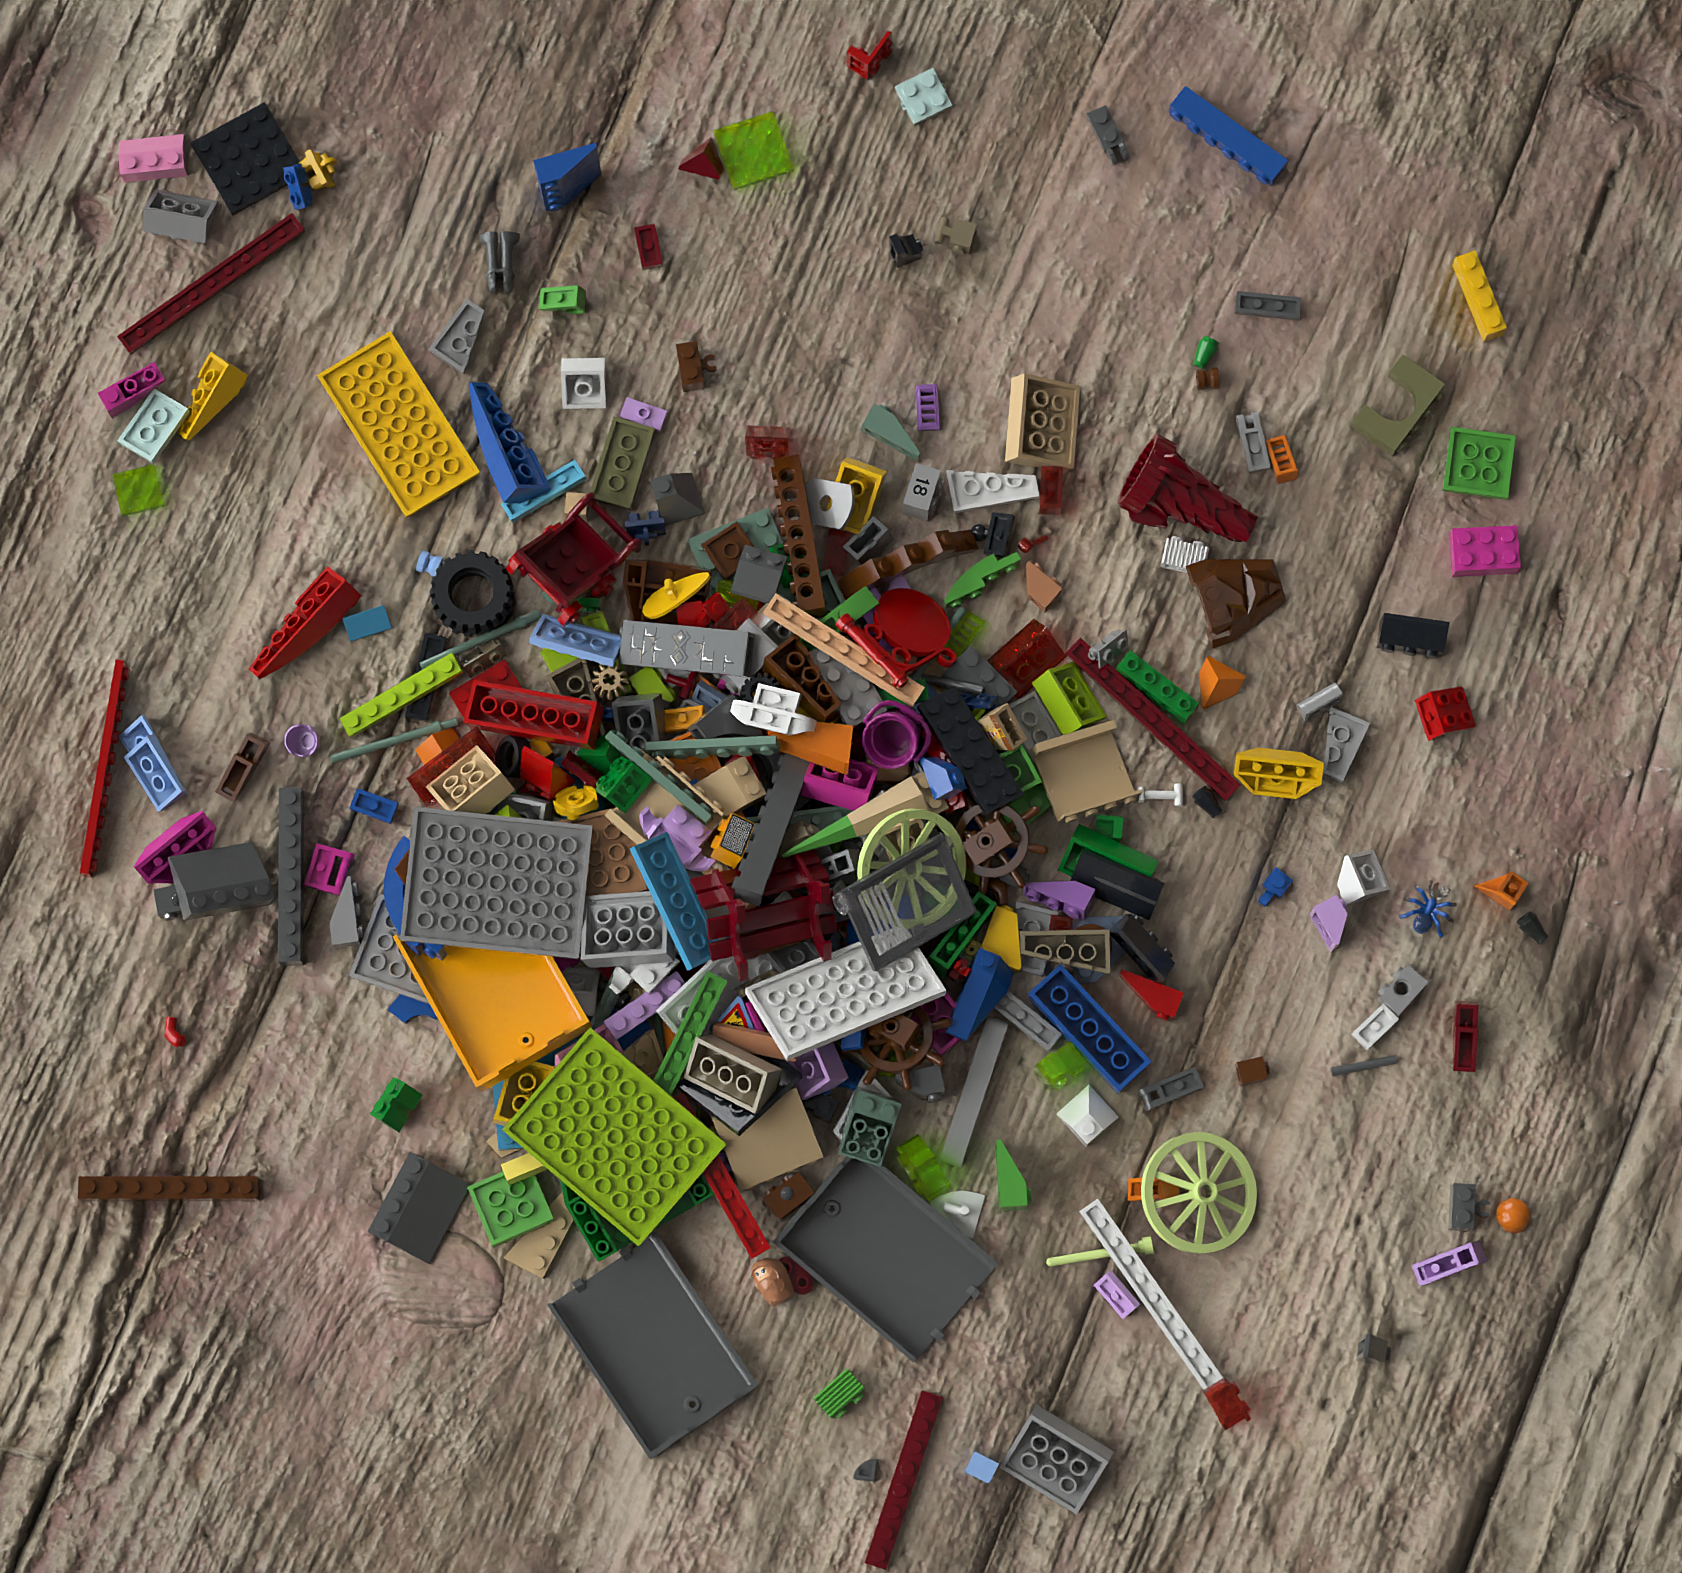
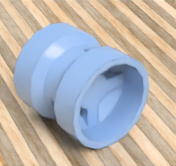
M423 550L418 559L416 571L421 573L428 572L431 576H436V569L439 565L443 566L444 557L439 555L432 556L430 552Z

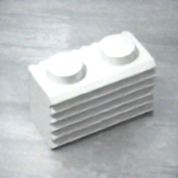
M1172 536L1171 539L1167 538L1160 567L1187 573L1186 565L1207 559L1209 547H1205V543L1193 541V543L1184 542V539L1181 537Z

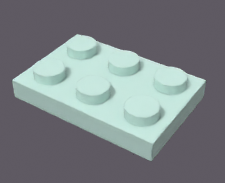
M154 389L117 441L154 464L186 419L190 410Z

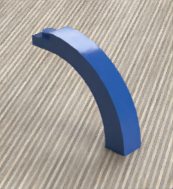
M405 836L402 837L395 847L387 864L384 878L386 908L399 936L401 934L406 887L394 869L410 848L411 840ZM403 941L419 957L425 952L432 959L436 957L443 961L448 955L444 945Z

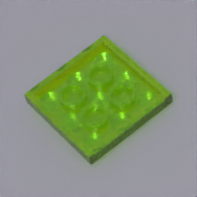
M774 111L713 130V135L733 191L794 171Z

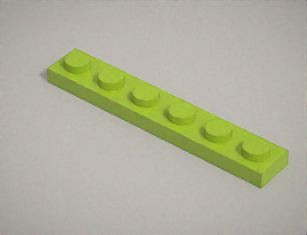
M450 653L344 715L340 720L348 736L352 739L464 672L455 655Z

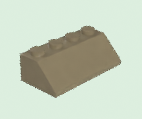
M707 1034L695 1038L684 1078L756 1114L776 1090L782 1069L712 1034Z

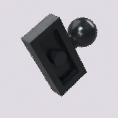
M992 512L989 529L982 524H976L971 528V533L976 541H983L986 538L983 552L986 556L994 553L995 557H1007L1015 519L1013 514Z

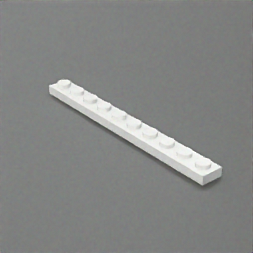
M1096 1199L1079 1212L1208 1397L1227 1385L1101 1202Z

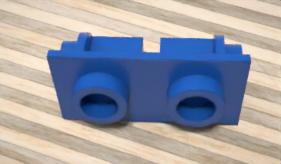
M302 163L284 167V179L288 184L290 201L294 209L313 205L310 186L302 187V183L308 182L305 167H302Z

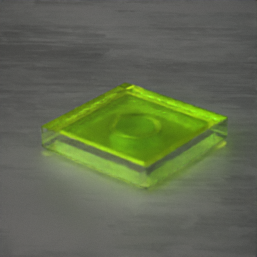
M154 464L112 474L122 517L164 507Z

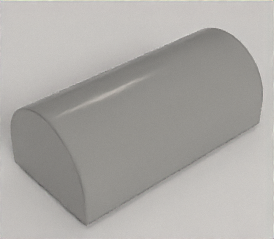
M1333 683L1296 706L1303 720L1307 722L1328 710L1330 706L1333 707L1340 703L1343 693L1338 685Z

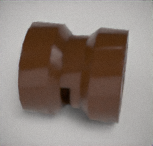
M1218 367L1211 368L1209 372L1204 369H1196L1198 391L1205 390L1209 386L1212 389L1220 388Z

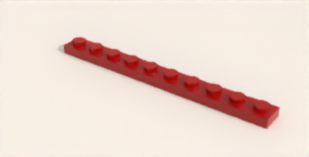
M115 659L80 867V874L83 877L92 878V874L96 872L98 860L95 859L96 850L99 851L101 847L99 832L100 829L104 828L105 816H102L103 808H107L108 805L106 790L107 786L110 787L112 782V774L109 772L111 765L115 763L116 753L113 752L114 744H117L119 740L117 725L118 722L121 723L123 710H120L121 701H125L126 698L124 683L125 680L129 679L130 668L127 667L124 660Z

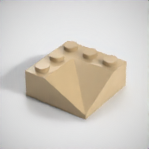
M477 745L426 786L444 810L479 814L489 813L493 807L508 798L515 790L501 771Z

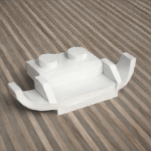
M758 683L753 703L733 700L730 710L739 721L747 726L762 728L788 736L806 731L814 732L817 723L816 720L797 714L802 696L800 693Z
M675 957L674 962L616 966L609 987L616 994H620L635 980L650 994L680 961Z

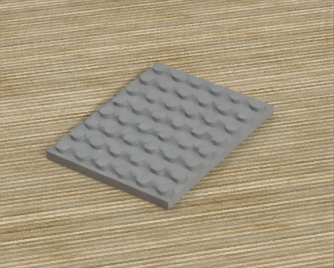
M414 807L400 941L579 959L592 826Z

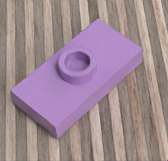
M627 397L619 418L655 428V431L661 432L668 412Z

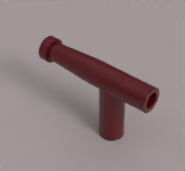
M690 672L687 679L668 673L666 682L683 687L679 698L687 700L698 672Z

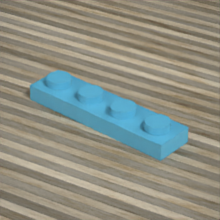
M573 460L546 476L551 488L548 492L521 504L501 503L512 524L587 480L577 462Z

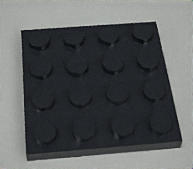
M265 102L190 142L232 216L286 187L288 184L284 179L283 168L300 163Z
M750 1053L782 1069L776 1090L756 1114L685 1078L677 1083V1088L727 1128L740 1136L803 1078L801 1072L785 1060Z

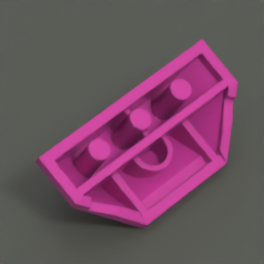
M203 811L179 819L145 847L134 868L147 884L174 883L168 857L212 849L216 826Z

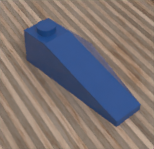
M979 948L971 960L969 966L971 972L963 982L950 1018L952 1025L947 1027L945 1032L963 1041H966L1008 992L1014 972L1000 956L982 948Z

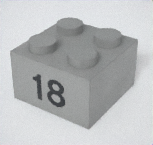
M918 463L915 464L903 502L904 515L928 521L929 515L934 516L937 506V498L935 496H940L944 478L940 477L941 470Z

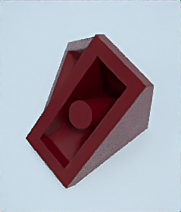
M712 137L684 157L678 170L720 180L724 167Z

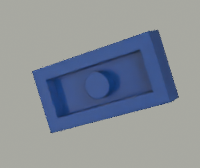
M357 788L349 809L391 824L399 804Z

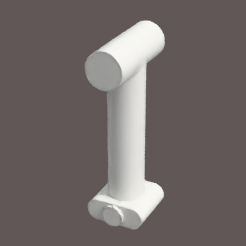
M1174 784V791H1144V787H1138V790H1142V793L1138 796V803H1144L1145 799H1174L1176 807L1183 806V784Z

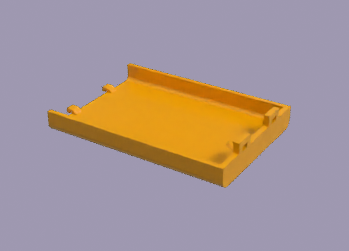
M397 934L393 936L479 1091L491 1088L586 1032L592 1026L552 956L444 945L448 955L441 961L436 957L432 959L425 952L419 957L403 941H400ZM524 1038H529L527 1043H523Z

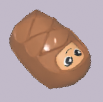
M764 1258L752 1266L751 1274L753 1281L763 1295V1298L771 1306L782 1304L792 1298L794 1294L792 1282L780 1260Z

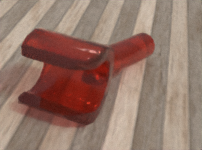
M1044 535L1031 542L1025 537L1019 542L1017 547L1023 553H1028L1037 544L1048 540V536Z

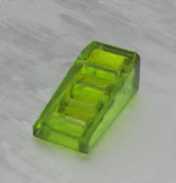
M967 610L951 631L950 638L945 647L950 648L960 657L984 626L985 621ZM968 618L971 619L972 621L978 624L977 627L975 628L974 626L966 622V620ZM964 625L973 632L970 634L961 627ZM960 632L961 634L968 637V639L964 640L963 638L958 636L957 633ZM956 639L957 641L962 643V647L954 643L952 640Z

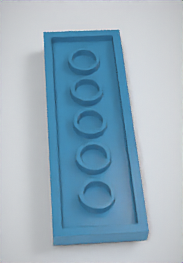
M668 832L630 848L687 971L711 960L708 943L719 941V939L709 941L707 938V919L709 918L698 900V895L695 894L690 884V878Z

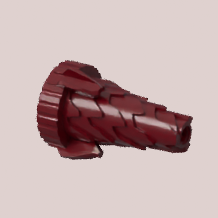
M1158 433L1153 435L1135 461L1118 496V504L1121 508L1128 511L1131 521L1166 529L1168 523L1165 517L1168 518L1170 516L1184 524L1190 523L1206 533L1211 531L1230 541L1247 542L1259 516L1243 508L1237 500L1221 492L1219 486L1207 480L1202 473L1189 466L1185 462L1186 460L1176 452V443Z

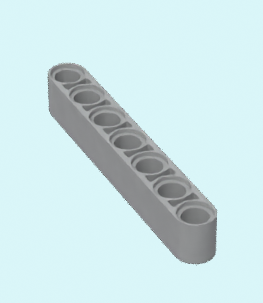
M987 1016L940 1157L942 1162L960 1168L962 1166L1009 1023Z

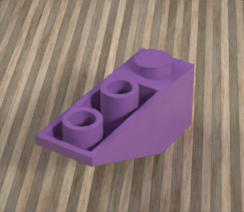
M1077 881L1029 882L1024 887V896L1032 902H1040L1052 910L1064 912L1073 919L1084 920L1095 900V889Z

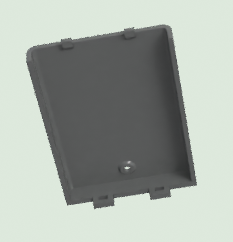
M847 1156L834 1168L824 1183L806 1204L799 1209L789 1224L773 1241L779 1249L913 1363L916 1362L934 1339L938 1342L941 1341L945 1336L941 1331L971 1296L974 1299L979 1296L981 1292L977 1288L998 1264V1262L882 1164L879 1167ZM830 1206H835L834 1212L829 1210Z
M656 1232L652 1233V1236L642 1242L640 1246H636L630 1251L627 1247L618 1251L621 1255L619 1259L583 1283L578 1278L572 1282L575 1287L573 1290L557 1301L547 1305L650 1460L759 1387ZM691 1401H694L696 1403V1406L694 1408H691L689 1406V1403Z

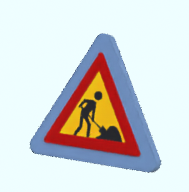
M737 996L710 1026L711 1031H713V1025L716 1022L755 1030L742 996Z

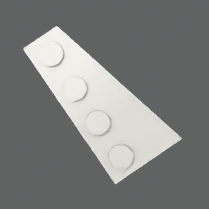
M946 470L954 513L1039 498L1035 475H1004L990 472L974 473L973 471L955 472L954 470Z

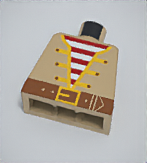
M1008 703L988 712L978 720V723L996 750L1013 751L1027 740Z

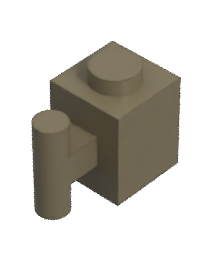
M942 217L934 242L943 244L945 237L950 238L949 249L959 255H964V253L970 254L977 224L956 219L954 227L950 228L948 227L949 219Z

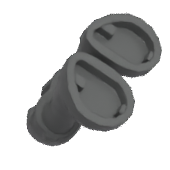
M510 231L500 232L502 269H498V233H481L479 235L480 243L484 244L487 250L488 265L485 278L488 280L490 293L497 292V279H504V292L509 293L515 278V273L512 269L513 245L519 242L520 234Z

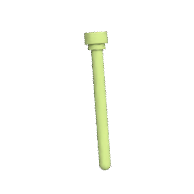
M1151 1236L1143 1237L1138 1243L1130 1244L1135 1252L1144 1253L1145 1255L1154 1254ZM1104 1248L1050 1257L1046 1263L1048 1266H1057L1111 1256Z

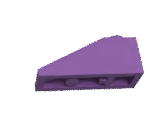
M1478 1240L1416 1263L1412 1267L1419 1285L1423 1286L1480 1265L1488 1260L1482 1244Z

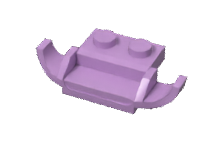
M678 804L665 819L654 817L647 806L640 812L641 827L647 839L649 840L668 832L684 868L692 871H705L716 861L714 858L709 859L701 854L702 849L700 848L711 836L712 831Z

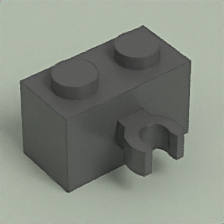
M1453 1183L1450 1185L1448 1230L1471 1232L1474 1229L1475 1213L1482 1218L1489 1216V1213H1483L1480 1209L1481 1205L1490 1204L1488 1200H1481L1475 1203L1476 1184Z

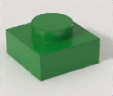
M600 598L578 599V602L584 607V614H594L596 610H601Z

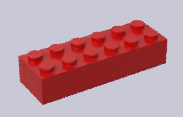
M473 680L463 722L471 729L594 750L604 707L597 701Z

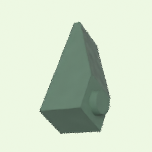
M874 404L862 424V432L918 462L920 451L894 414L891 413V409L882 404L880 406Z

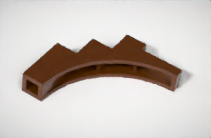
M971 529L949 532V530L935 531L918 543L902 545L884 557L871 558L839 579L838 584L845 600H847L865 586L869 590L874 587L877 589L914 570L948 558L973 553L979 548L974 535L971 533Z

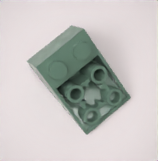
M857 1086L849 1108L838 1154L881 1167L902 1105L899 1099Z

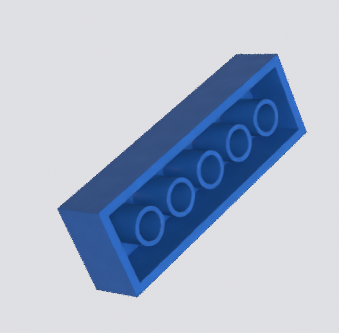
M1061 964L1028 993L1027 998L1062 1033L1065 1039L1117 1095L1150 1066L1152 1061Z

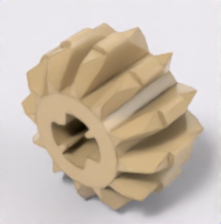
M600 665L601 673L598 671L593 672L594 676L597 677L591 680V683L596 685L593 690L595 693L600 692L599 697L601 699L607 694L608 700L611 701L613 694H615L617 699L620 697L618 691L626 693L627 689L623 685L629 684V680L624 678L627 675L626 671L620 672V665H617L614 669L612 666H608V669H605L603 665ZM610 678L614 684L610 686L606 679Z

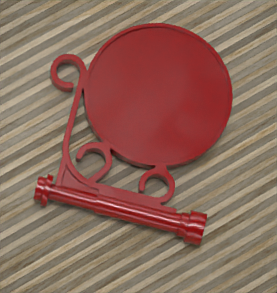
M896 588L885 592L879 598V604L874 607V624H867L863 630L859 626H855L854 619L848 613L841 616L835 624L841 632L848 633L877 665H880L893 678L894 682L892 685L899 689L908 683V672L920 668L938 657L936 659L938 664L947 668L951 667L957 658L953 650L945 647L951 635V625L947 614L932 598L913 589ZM868 631L874 632L877 637L874 639ZM881 638L894 647L890 655L878 643ZM895 654L904 657V664L895 660ZM911 655L925 657L915 664H908ZM942 655L948 656L950 660L944 659Z

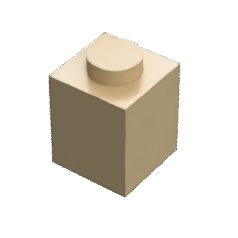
M566 493L565 518L586 494ZM588 505L579 514L585 521L588 520Z

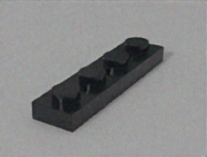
M425 633L415 674L422 670L420 662L444 652L447 641L446 637ZM435 690L408 705L405 717L427 722Z

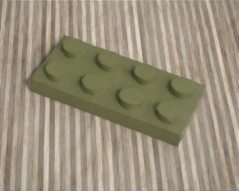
M613 416L590 492L596 495V501L631 511L655 428Z

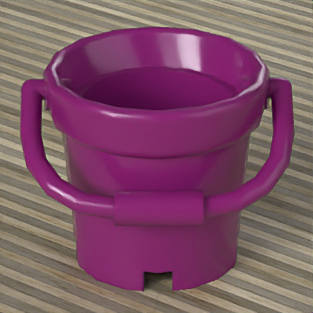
M886 700L875 705L863 719L866 727L862 733V745L866 755L874 764L885 769H897L906 766L911 760L919 762L927 752L931 744L929 726L922 719L923 717L907 704L903 705L897 701ZM882 707H897V709L891 710L890 712L879 714L872 718V716ZM924 728L926 734V741L923 748L917 754L916 752L919 748V742L923 737L922 730Z

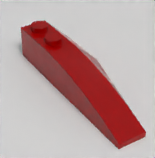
M327 566L295 602L297 607L292 614L288 613L283 621L286 623L282 629L274 632L271 636L270 646L262 649L248 670L259 679H262L293 661L316 644L339 623L343 616L357 604L362 595L348 581Z

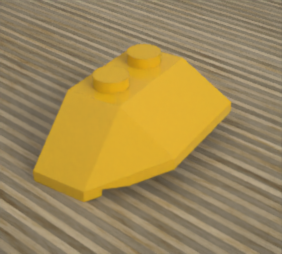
M1257 747L1236 753L1234 776L1254 795L1297 799L1321 785L1324 763L1302 752Z

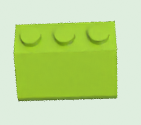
M1074 662L1049 669L1032 682L1036 693L1042 699L1047 711L1063 735L1091 727L1107 717Z

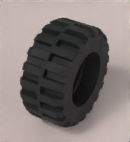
M467 550L468 554L455 553V558L451 559L448 557L444 560L445 564L443 566H438L436 569L437 574L431 580L430 596L434 611L446 628H451L452 632L456 634L463 633L465 637H471L472 634H476L478 637L484 632H490L496 626H502L505 623L504 619L506 616L509 617L512 612L511 607L514 605L515 592L510 574H508L503 563L500 564L493 555L489 557L486 552L480 551L477 554L474 550ZM480 576L487 579L492 586L493 596L486 607L478 611L467 612L460 610L452 599V591L455 585L466 577Z

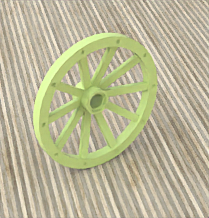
M905 809L884 818L868 835L859 856L858 880L870 874V869H879L889 863L871 861L879 841L891 856L896 859L909 851V820L926 819L928 822L911 850L924 843L934 826L937 825L948 838V840L944 841L947 849L952 848L953 857L963 881L965 877V850L956 829L942 816L924 809ZM901 823V854L885 836L887 831ZM936 849L908 864L906 870L903 867L882 881L886 889L897 879L891 900L895 913L898 909L904 883L906 884L914 918H898L901 927L904 929H910L920 922L924 926L935 922L951 908L957 899L951 883L943 897L920 876L921 872L947 875L943 867L921 865V862L938 854ZM913 880L939 902L933 909L923 915L921 914ZM878 884L877 887L879 889V892L881 893L882 890L880 885ZM867 888L862 892L866 891V894L870 900L873 910L877 918L880 919L879 914L872 901V898L869 894V888ZM873 889L872 891H873V894H874V896H875V898H876V897H877V894H876V892H875V889ZM860 892L866 906L868 907L862 892ZM879 905L886 923L889 924L883 908ZM889 908V915L892 919L894 926L897 927V924Z
M1193 1132L1176 1136L1165 1142L1155 1151L1143 1174L1141 1198L1144 1212L1150 1225L1165 1242L1181 1251L1202 1254L1222 1250L1233 1244L1243 1235L1255 1213L1257 1187L1250 1164L1236 1146L1226 1139L1211 1133ZM1188 1142H1197L1199 1177L1176 1147ZM1205 1143L1214 1145L1224 1151L1208 1179ZM1169 1152L1192 1183L1157 1171L1160 1163ZM1231 1157L1239 1168L1242 1177L1216 1185L1215 1181ZM1154 1178L1187 1189L1189 1193L1154 1202ZM1244 1184V1207L1218 1195V1191ZM1201 1187L1206 1189L1205 1198L1201 1195ZM1191 1199L1190 1204L1174 1223L1167 1228L1161 1221L1156 1208ZM1214 1201L1242 1214L1230 1233ZM1199 1205L1194 1243L1187 1242L1174 1235ZM1208 1207L1223 1238L1209 1244H1202L1206 1208Z

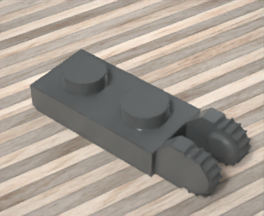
M1105 105L1086 114L1087 119L1111 164H1117V158L1113 152V149L1117 147L1124 160L1129 159L1124 141L1107 106Z

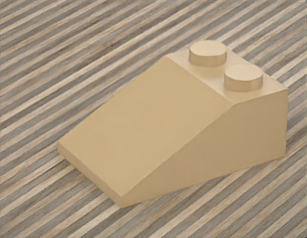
M745 756L725 765L693 785L695 789L697 786L701 787L708 794L706 798L711 803L716 801L724 808L725 819L728 818L731 812L737 814L760 802L766 795V791Z

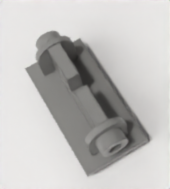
M1127 629L1121 632L1118 630L1112 631L1102 640V643H1098L1089 649V658L1098 660L1100 669L1128 647Z

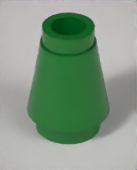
M1203 336L1202 340H1199L1193 365L1205 370L1218 351L1219 342L1210 337Z

